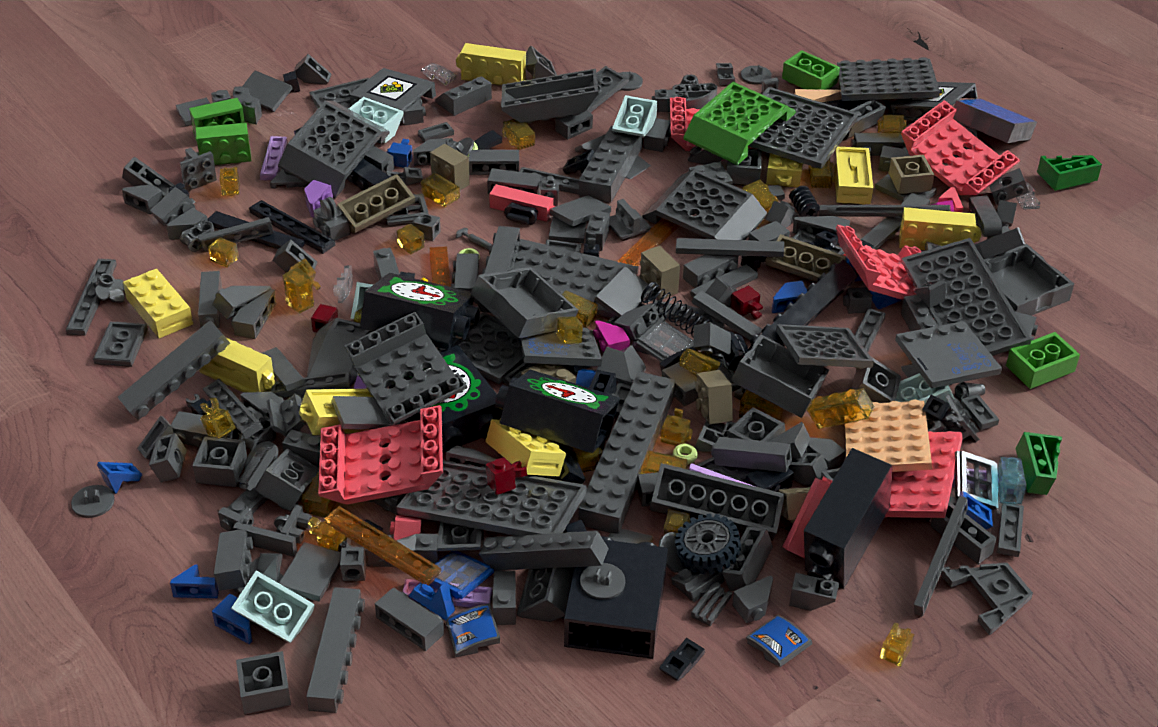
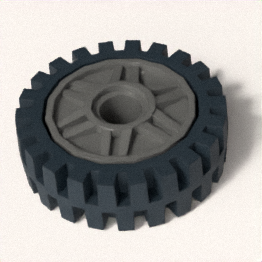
M711 513L706 514L705 518L701 514L698 515L697 520L692 517L690 518V523L687 521L683 523V527L678 529V533L675 536L676 550L681 564L685 565L686 569H691L694 573H697L699 570L700 574H705L706 571H709V574H714L715 569L719 573L723 571V566L727 569L730 567V562L734 564L736 557L738 558L740 555L741 542L736 525H734L731 519L728 521L727 517L723 516L721 518L719 514H715L714 517H712Z

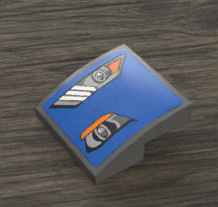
M490 603L466 609L446 620L455 657L478 653V647L500 643V635Z
M776 615L746 637L749 645L764 653L765 660L779 667H782L812 645V640L801 629L780 615Z

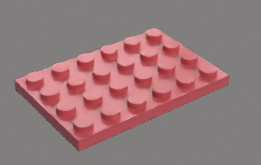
M928 432L932 470L892 472L890 508L885 517L945 518L955 475V451H960L962 432Z

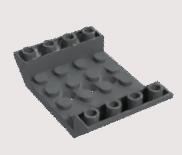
M324 101L289 141L278 167L308 184L316 180L331 185L333 198L336 199L345 188V179L376 142L381 144L390 134V131L335 101ZM323 130V131H325V133H322V134H321V133H318L317 131ZM338 138L339 141H332L331 139ZM346 146H352L354 148L347 149Z
M693 169L682 174L642 217L656 225L664 218L708 239L746 240L749 237V233L754 231L765 219L767 212L753 194Z
M416 312L344 345L357 374L390 424H396L420 412V409L431 407L468 388L459 373H453L427 336L424 324ZM424 368H431L428 371H423ZM409 376H412V377H413V378L410 379V380H405L406 377H409ZM390 385H395L392 389L387 388Z

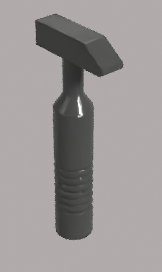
M465 227L456 233V238L464 235L470 241L487 250L490 249V245H493L474 234H468V229Z

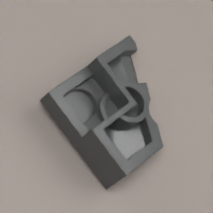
M706 420L695 449L702 452H710L713 444H716L719 437L728 438V430L735 423L729 421L726 425L722 423L709 424Z

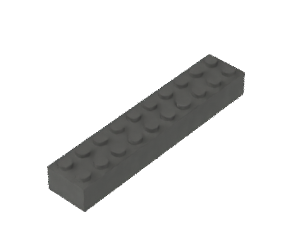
M638 371L589 483L587 493L579 506L578 521L582 520L585 527L619 534L637 491L638 474H643L673 402L676 380Z

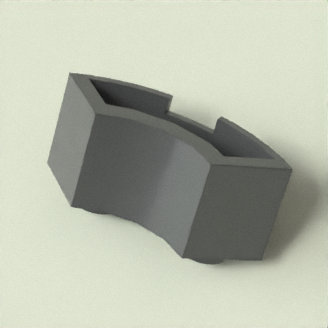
M234 87L233 98H238L241 103L244 120L257 124L262 116L260 99L251 96L250 88Z

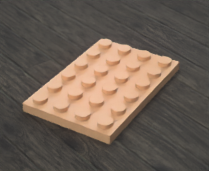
M924 400L844 405L846 457L850 450L854 448L891 464L892 472L932 470L926 412L922 410L925 405Z

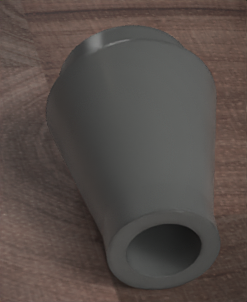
M960 382L955 386V396L959 400L976 394H985V386L983 384Z

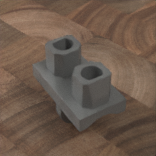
M295 505L290 515L285 514V516H278L275 519L276 532L294 536L296 543L301 544L305 533L304 530L299 528L310 529L313 522L312 515L303 513L302 506Z

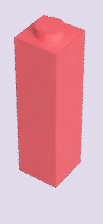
M497 184L489 194L490 208L504 211L507 205L514 202L536 208L538 210L537 219L546 222L552 216L550 208L555 207L553 206V198Z
M824 476L822 480L815 477L782 546L783 548L805 558L804 529L831 485L832 480Z

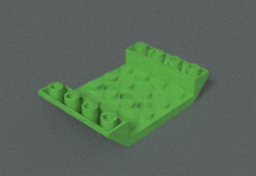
M732 82L693 115L684 135V140L739 165L748 156V145L779 118L784 121L789 120L796 113V110Z

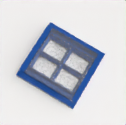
M451 551L420 575V580H423V583L435 589H439L447 581L451 596L456 599H463L494 573V569L459 551Z

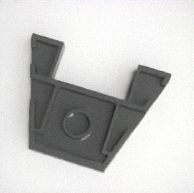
M1008 563L981 564L978 568L960 566L959 569L951 570L949 567H944L941 576L950 587L971 581L990 604L993 610L980 614L977 620L988 635L994 633L1030 601L1033 592Z

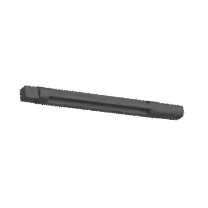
M820 205L819 216L902 217L904 207L951 211L950 205Z

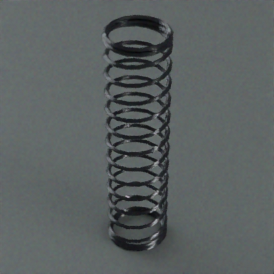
M655 282L648 284L641 294V302L648 304V302L653 300L652 304L654 306L659 303L656 311L660 315L663 314L664 318H669V321L674 322L675 326H680V329L685 330L687 334H691L693 338L694 325H696L700 318L703 317L700 324H705L707 321L710 323V320L704 321V316L698 318L699 314L698 312L693 313V308L687 310V304L682 305L681 300L676 302V296L670 299L671 293L665 294V289L660 290V285H657ZM655 285V287L652 288V290L650 291L647 299L644 301L643 299L647 290L651 286ZM664 290L662 297L654 304L658 294ZM669 294L666 303L659 308L662 300ZM675 298L672 306L665 312L669 302ZM680 302L678 309L671 315L675 305ZM686 306L682 315L676 319L680 310ZM664 307L663 313H660L659 310ZM670 310L669 317H666L665 313ZM692 310L689 317L682 323L686 313ZM697 313L695 320L688 326L691 318ZM676 314L674 321H672L670 318ZM681 318L680 325H677L676 321ZM687 322L686 328L683 329L681 325ZM693 325L691 332H687V329Z

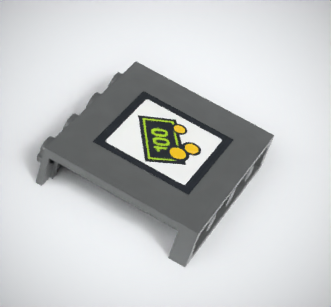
M382 68L349 95L351 106L365 97L404 111L421 96L433 99L436 97L435 82ZM403 113V116H402V119H401L400 123H404V122H405V121H404V113Z
M937 82L940 97L897 99L890 105L892 117L894 120L916 121L944 100L952 106L956 100L961 98L977 99L976 84Z

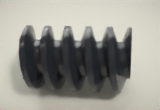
M799 186L793 189L789 194V198L801 217H816L820 206L807 186Z

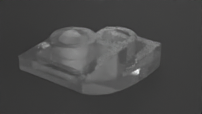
M430 63L421 69L431 80L437 78L445 86L453 82L457 77L449 69L434 63Z
M1026 183L1029 193L1016 197L1019 205L1023 210L1040 209V201L1034 196L1035 189L1029 183Z
M352 265L344 266V273H341V277L337 278V285H334V296H338V303H343L351 291L353 284Z

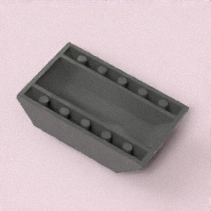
M596 69L502 84L501 109L520 123L525 122L526 124L532 123L535 120L546 121L553 117L564 118L566 115L571 114L575 116L586 112L598 96Z

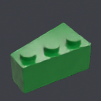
M1072 155L1071 158H1062V156L1047 158L1046 156H1041L1037 173L1056 191L1098 181L1102 164L1093 155Z
M1023 432L1015 449L1028 493L1042 495L1049 493L1057 477L1061 436Z

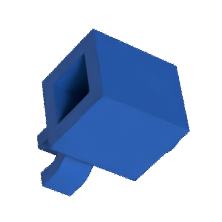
M403 139L401 144L393 142L391 147L387 149L386 153L393 156L394 166L409 167L413 159L412 145H408L409 139Z

